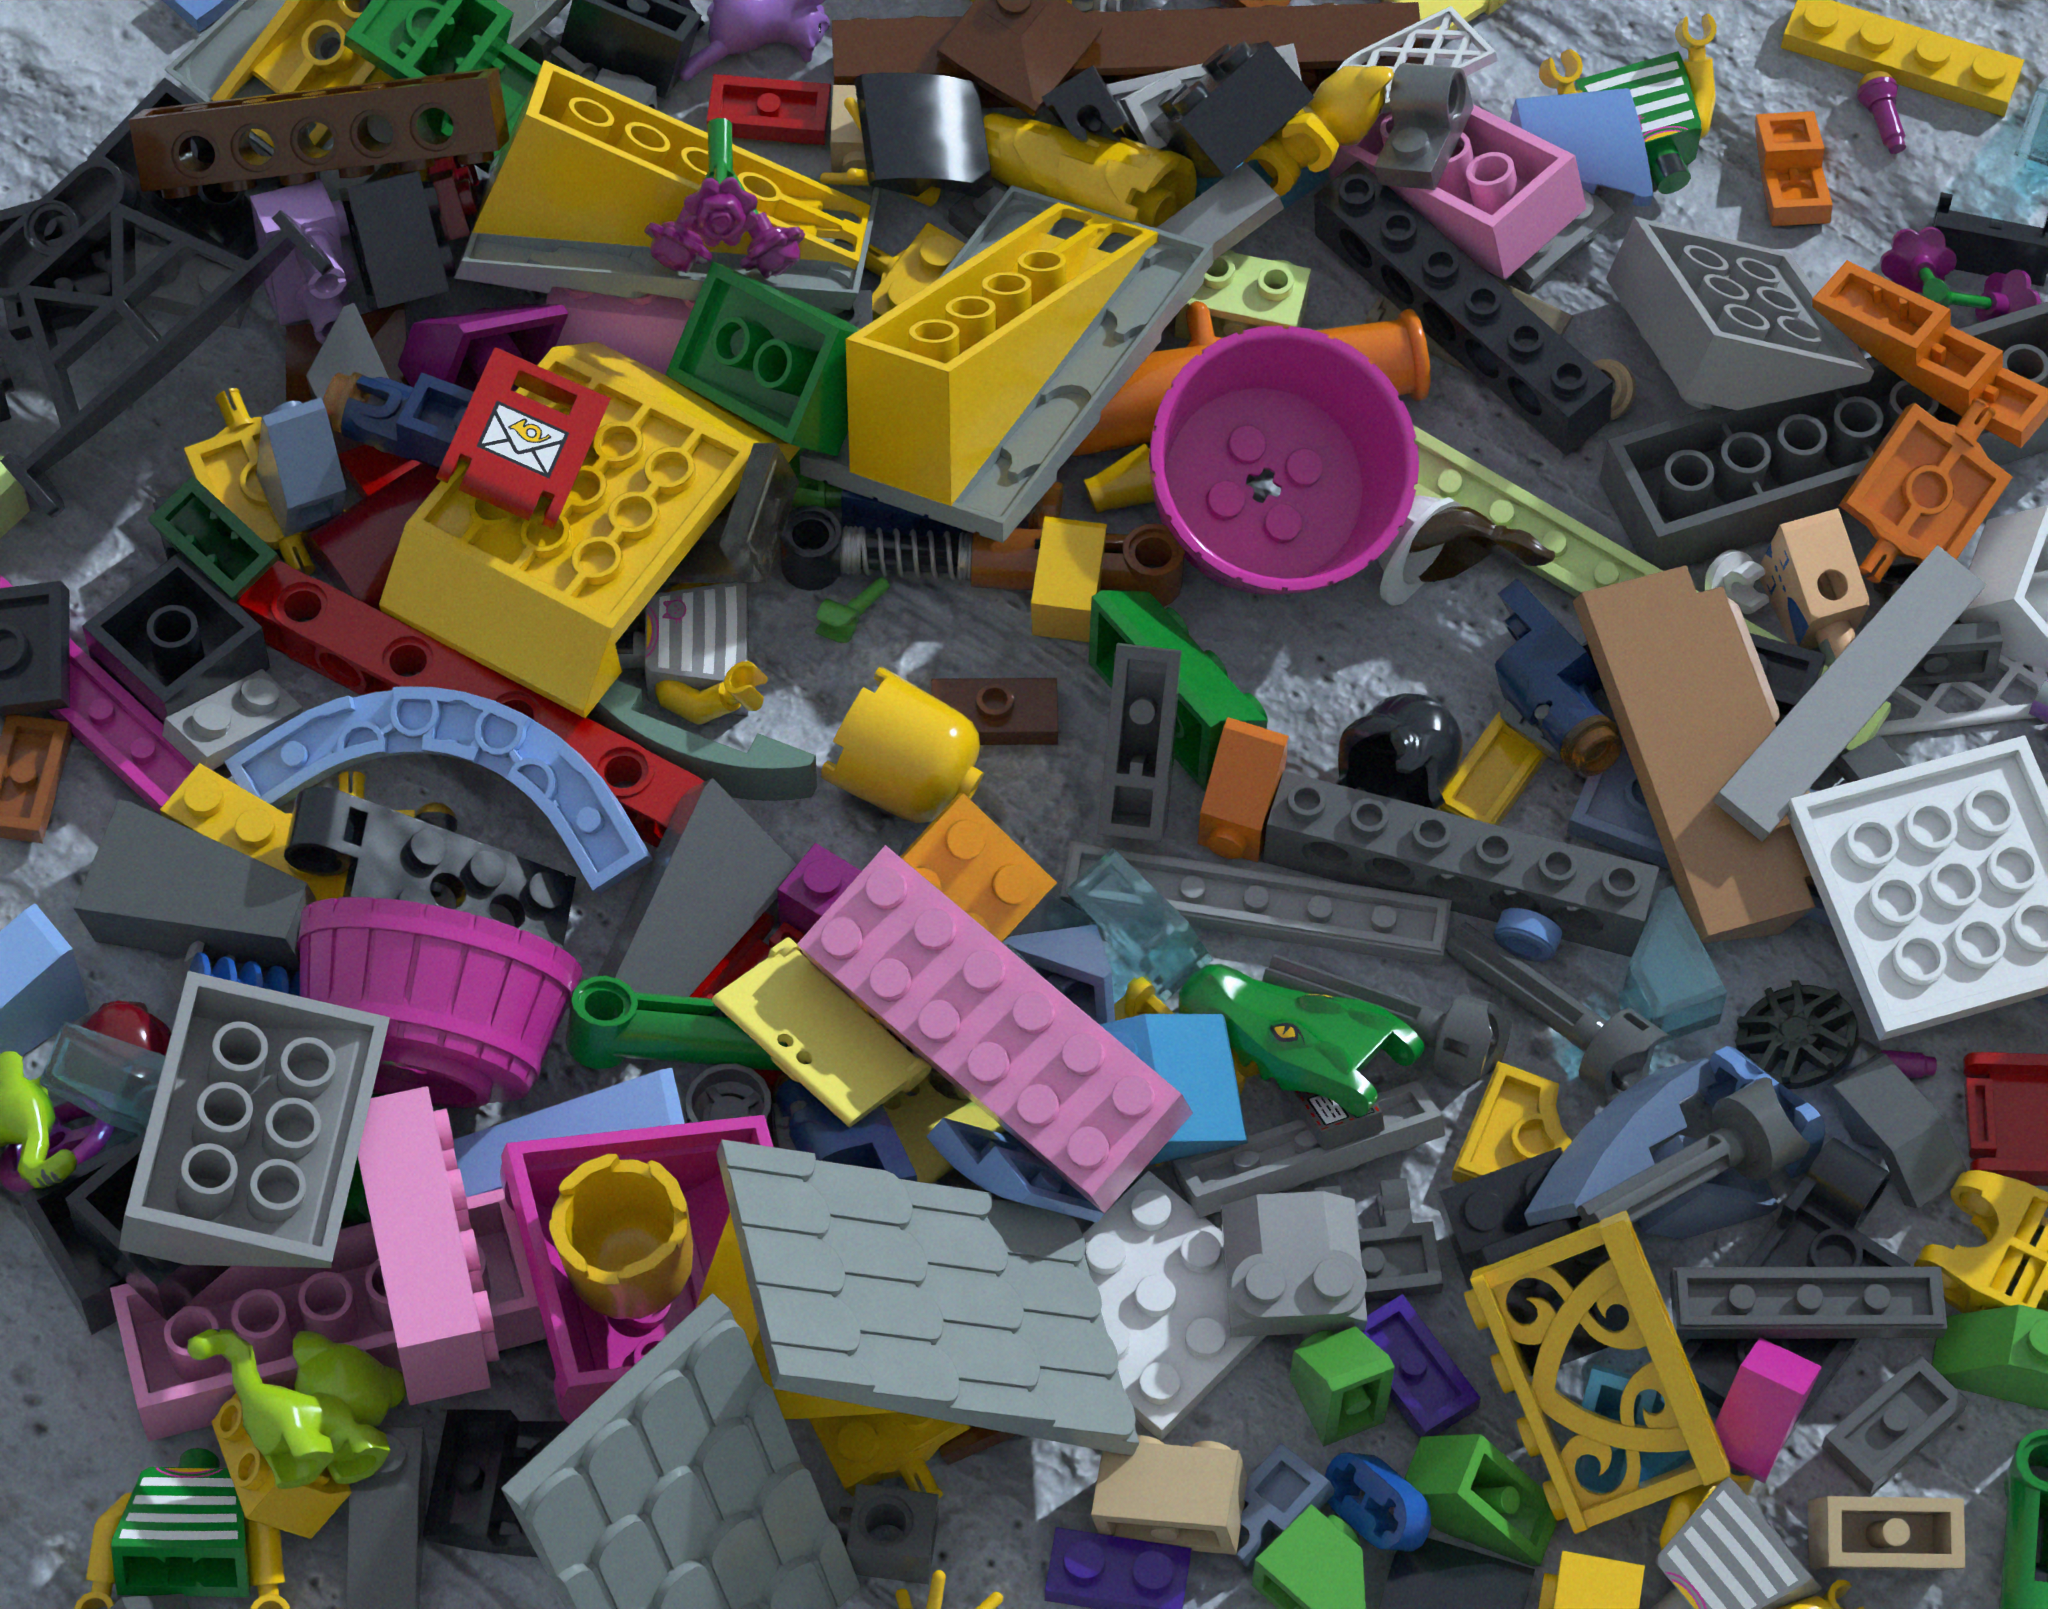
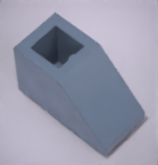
M321 397L305 403L300 401L285 402L275 407L268 415L262 416L256 476L284 537L320 526L344 510L346 486L327 410Z

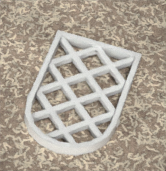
M1450 6L1356 52L1344 60L1337 71L1343 66H1376L1380 56H1398L1394 67H1384L1391 68L1395 73L1399 64L1405 63L1408 57L1426 58L1423 65H1433L1436 58L1454 59L1451 67L1461 68L1464 70L1465 75L1468 76L1498 60L1496 51ZM1453 22L1461 31L1448 29ZM1440 26L1439 30H1432V29H1434V28ZM1416 38L1434 39L1430 49L1412 48ZM1444 39L1462 40L1458 50L1440 49ZM1471 42H1472L1480 51L1468 50V48H1469ZM1463 59H1468V60H1469V61H1467V62H1465V63L1462 64ZM1392 80L1386 85V101L1381 113L1391 112L1390 89Z

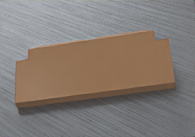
M1687 565L1582 592L1572 602L1698 944L1780 935L1815 907L1808 886L1814 884V880L1787 815L1762 842L1713 802L1719 791L1776 728L1775 722L1779 719L1778 706L1740 607L1732 599L1727 598L1723 586L1697 593Z

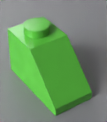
M2012 1305L1946 1316L1947 1331L1944 1338H1936L1931 1365L1956 1389L2048 1410V1311L2024 1305Z
M1356 1326L1339 1333H1335L1333 1330L1317 1332L1302 1341L1298 1349L1293 1350L1290 1380L1323 1447L1385 1423L1395 1367L1389 1355Z
M1481 1434L1421 1436L1404 1479L1417 1489L1428 1502L1431 1512V1525L1442 1533L1529 1566H1540L1557 1524V1520L1546 1499L1544 1489Z
M1311 1504L1255 1559L1252 1586L1277 1609H1365L1363 1549L1359 1546V1540L1355 1532L1347 1523L1335 1515L1326 1517Z

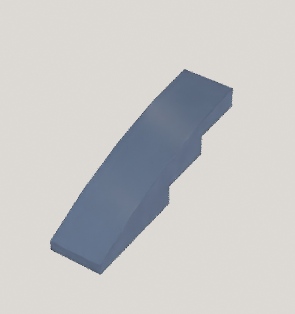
M1708 1057L1656 1070L1620 1093L1587 1123L1552 1166L1524 1213L1528 1226L1579 1216L1580 1214L1577 1211L1579 1205L1654 1165L1649 1147L1687 1128L1679 1102L1717 1082Z

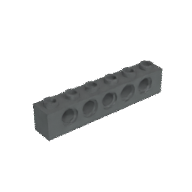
M1283 771L1267 822L1263 856L1264 863L1346 884L1452 900L1450 911L1498 923L1500 915L1505 909L1522 908L1531 910L1555 922L1562 930V940L1632 958L1637 957L1659 870L1658 866Z

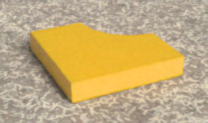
M1498 1061L1453 1168L1451 1180L1463 1183L1559 1147L1564 1152L1572 1140L1562 1129L1556 1108L1559 1083Z

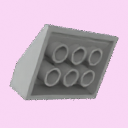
M1633 218L1606 280L1621 301V307L1628 312L1638 327L1640 336L1647 341L1658 358L1660 367L1667 372L1679 390V396L1685 402L1705 410L1712 409L1713 406H1719L1738 411L1870 381L1874 370L1855 343L1812 307V298L1818 292L1790 253L1643 218Z
M188 971L124 1215L119 1250L185 1265L331 1268L390 1017Z

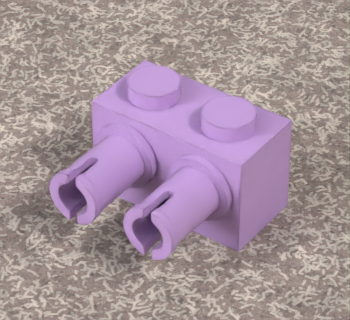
M321 179L253 195L250 196L258 251L281 231L271 218L282 210L304 227L335 267L326 276H323L303 253L295 247L263 282L265 292L279 325L283 326L310 319L317 341L323 344L343 306L350 304L347 284L355 282L356 276L348 248L341 247L340 237L349 235V226L344 207L340 200L330 201Z

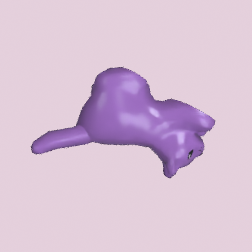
M713 0L707 10V16L710 19L708 30L710 45L688 58L680 70V79L682 81H690L701 71L725 58L727 55L747 53L766 44L784 42L796 47L803 60L810 62L814 48L822 41L824 33L830 27L829 18L824 14V7L820 5L826 0Z

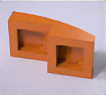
M1815 112L1756 114L1755 132L1758 158L1771 226L1830 223L1833 204L1822 168L1825 148Z

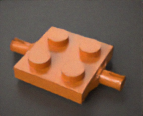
M1974 398L1957 426L1937 420L1916 403L1906 406L1838 505L1868 527L1872 536L1877 540L1865 560L1858 566L1862 576L1869 574L1866 577L1869 581L1879 584L1897 555L1908 558L1919 566L1937 545L1957 560L2013 478V476L1991 461L1981 445L1976 441L1988 422L1996 414L1992 406L1984 408L1987 405L1985 401Z

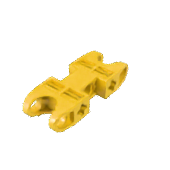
M1970 1170L1961 1173L1950 1191L1951 1199L1963 1212L1973 1217L1970 1223L1981 1230L1987 1243L1980 1247H1965L1956 1244L1954 1249L1936 1244L1925 1245L1921 1249L1914 1267H1941L1944 1300L1961 1313L2012 1305H2024L2048 1311V1218L2044 1216L2048 1208V1192L2027 1182L1992 1172ZM2038 1229L2043 1232L2036 1247H2034L2031 1243ZM2023 1259H2027V1260H2028V1263H2027L2026 1266H2023V1265L2021 1264L2022 1261H2023ZM2014 1278L2018 1279L2019 1281L2012 1295H2006Z

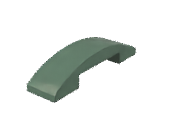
M615 680L587 715V718L641 745L644 749L691 772L702 780L707 781L713 778L733 798L762 801L796 800L811 798L817 789L816 755L757 733L748 752L745 753L644 715L642 689Z

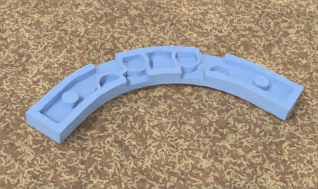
M393 687L391 691L374 692L354 698L349 695L337 698L292 718L224 761L238 786L278 809L295 798L301 790L310 788L329 776L362 762L403 754H433L453 757L478 764L500 774L529 796L549 818L563 839L592 891L601 894L653 860L622 805L604 779L580 753L557 734L525 714L494 700L463 691L436 687Z

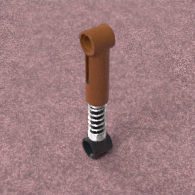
M814 505L801 506L786 515L779 529L782 574L790 584L798 589L807 591L822 590L832 585L838 577H841V574L847 573L849 575L852 573L854 575L856 573L859 575L862 569H864L867 576L873 570H881L884 577L889 574L890 570L898 571L901 578L906 575L907 571L915 572L918 578H921L924 572L932 573L935 579H938L941 573H948L952 580L956 579V577L959 580L963 578L964 581L968 579L971 581V587L1033 591L1042 530L1015 528L1003 543L981 536L980 532L977 531L971 534L968 532L964 534L962 532L959 538H951L948 531L944 533L943 537H934L931 530L927 532L926 536H916L914 529L910 531L909 535H899L897 528L893 530L892 534H882L880 527L876 529V533H865L863 526L859 528L856 526L854 528L852 526L849 528L847 526L844 527V522H839L836 516L826 508ZM1143 524L1133 529L1129 534L1106 533L1100 591L1150 592L1165 607L1173 603L1180 595L1183 583L1185 550L1178 544L1169 528L1161 524ZM809 546L820 547L817 550L802 549ZM1155 564L1161 567L1152 569L1145 567L1144 565Z

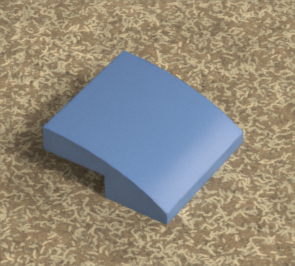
M942 1118L926 1136L937 1151L955 1169L970 1181L1000 1197L1093 1222H1098L1105 1215L1041 1159L1032 1156L1029 1150L1013 1136L947 1118Z

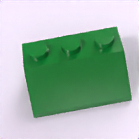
M1099 591L1091 597L1088 664L1111 689L1117 643L1182 650L1174 759L1200 788L1206 792L1227 717L1267 729L1268 718L1263 706L1252 694H1243L1228 678L1227 670L1220 658L1211 650L1203 651L1189 636L1188 628L1182 617L1173 608L1167 607L1165 609L1150 592Z

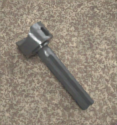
M1467 922L1459 925L1456 935L1449 938L1445 945V949L1449 951V956L1584 1051L1585 1054L1579 1068V1078L1610 1101H1613L1620 1093L1649 1075L1650 1062L1655 1046L1671 1037L1630 1007L1620 1010L1608 1021Z
M1276 954L1272 956L1270 966L1265 969L1262 979L1265 983L1310 994L1359 999L1383 1007L1411 1027L1421 1038L1425 1047L1434 1048V1076L1463 1086L1479 1080L1480 1077L1492 1072L1498 1061L1502 1062L1512 1029V1021L1498 1005L1468 994L1461 993L1455 999L1451 1008L1444 1014L1440 1010Z
M1767 1077L1756 1079L1743 1086L1742 1089L1716 1102L1712 1108L1711 1115L1712 1133L1579 1205L1577 1211L1583 1220L1578 1222L1580 1229H1583L1625 1210L1631 1223H1634L1731 1168H1734L1742 1176L1755 1181L1765 1179L1782 1167L1803 1158L1809 1150L1810 1143L1801 1136L1786 1116L1777 1099L1772 1079Z

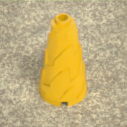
M992 112L983 118L991 176L1009 188L1011 185L1153 228L1160 226L1195 199L1197 179L1192 160L1176 152L1164 151L1121 137L1119 142L1086 131L1088 141L1081 142L1074 138L1068 129L1028 118L1016 119L996 112Z

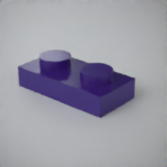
M1403 1294L1367 1315L1366 1329L1361 1332L1389 1355L1395 1367L1389 1397L1419 1438L1421 1436H1436L1479 1409L1481 1397Z
M1056 1527L1044 1601L1093 1609H1183L1192 1548Z

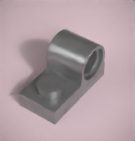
M1402 63L1395 70L1390 89V105L1395 125L1374 166L1378 185L1435 190L1474 109L1466 75L1461 68Z

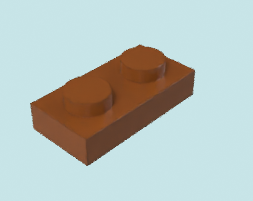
M15 714L6 715L0 736V838L43 844L73 736L69 722Z

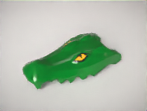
M1208 964L1188 977L1179 991V1014H1222L1225 1017L1230 1048L1238 1054L1240 1064L1243 1067H1247L1254 1061L1264 1081L1273 1077L1282 1090L1304 1091L1321 1095L1333 1100L1348 1113L1358 1117L1366 1115L1378 1100V1094L1374 1086L1359 1072L1381 1049L1397 1064L1402 1066L1412 1065L1425 1051L1424 1043L1416 1032L1383 1007L1359 999L1310 994L1255 980L1223 964Z

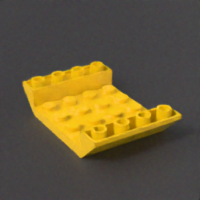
M597 341L552 347L537 365L611 398L554 530L542 526L545 510L552 502V500L540 495L530 520L527 521L459 491L470 465L459 459L456 471L450 477L448 483L440 481L406 522L379 603L381 612L584 718L587 717L622 673L615 643L743 483L746 482L766 492L800 449V447L783 441L672 378ZM521 387L515 391L568 416L570 414V409Z

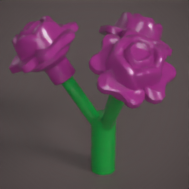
M724 118L712 119L707 125L709 171L702 181L699 190L685 197L684 206L676 222H664L661 226L650 222L646 226L644 232L653 238L650 247L651 256L663 266L675 272L682 271L687 273L694 263L707 264L708 261H711L713 255L704 246L703 241L709 247H715L721 241L729 246H736L739 244L743 234L748 231L752 241L747 248L748 256L739 261L741 268L746 271L757 268L765 279L784 274L787 269L792 268L800 260L798 244L805 237V233L799 226L789 228L773 227L765 212L758 213L756 210V196L745 191L733 171L732 123Z

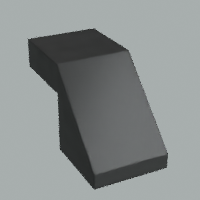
M1876 1054L1827 1084L1852 1141L1880 1149L1904 1205L1917 1209L1952 1188L1957 1177L1967 1171L1945 1119L1886 1054Z

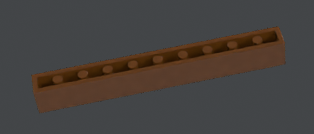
M1384 1L1373 4L1338 5L1335 3H1324L1308 6L1265 5L1262 7H1206L1203 9L1179 10L1151 8L1144 11L1104 12L1092 10L1082 12L1103 27L1102 33L1063 83L1091 66L1095 67L1106 84L1202 64L1213 53L1228 43L1235 47L1243 41L1247 44L1269 41L1274 48L1294 43L1302 82L1314 94L1320 84L1334 74L1344 60L1356 52L1419 22L1418 2L1396 3ZM913 16L910 18L886 19L859 17L851 20H832L834 85H855L854 79L861 74L897 72L942 75L971 81L936 57L937 49L963 16ZM1416 38L1412 48H1423L1422 38ZM1380 56L1376 66L1394 67L1398 56ZM1408 57L1405 63L1423 65L1424 58ZM978 85L981 108L1015 107Z

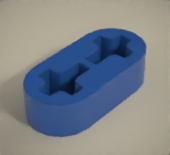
M1346 1452L1340 1453L1332 1459L1324 1476L1331 1482L1335 1490L1332 1497L1327 1501L1332 1510L1371 1545L1379 1549L1409 1552L1422 1546L1428 1537L1431 1527V1512L1428 1502L1417 1489L1375 1455ZM1361 1489L1365 1492L1364 1497L1359 1496ZM1390 1507L1395 1508L1393 1514L1389 1512Z

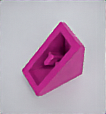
M1761 1337L1758 1339L1740 1365L1714 1424L1731 1468L1765 1484L1821 1372L1822 1366Z

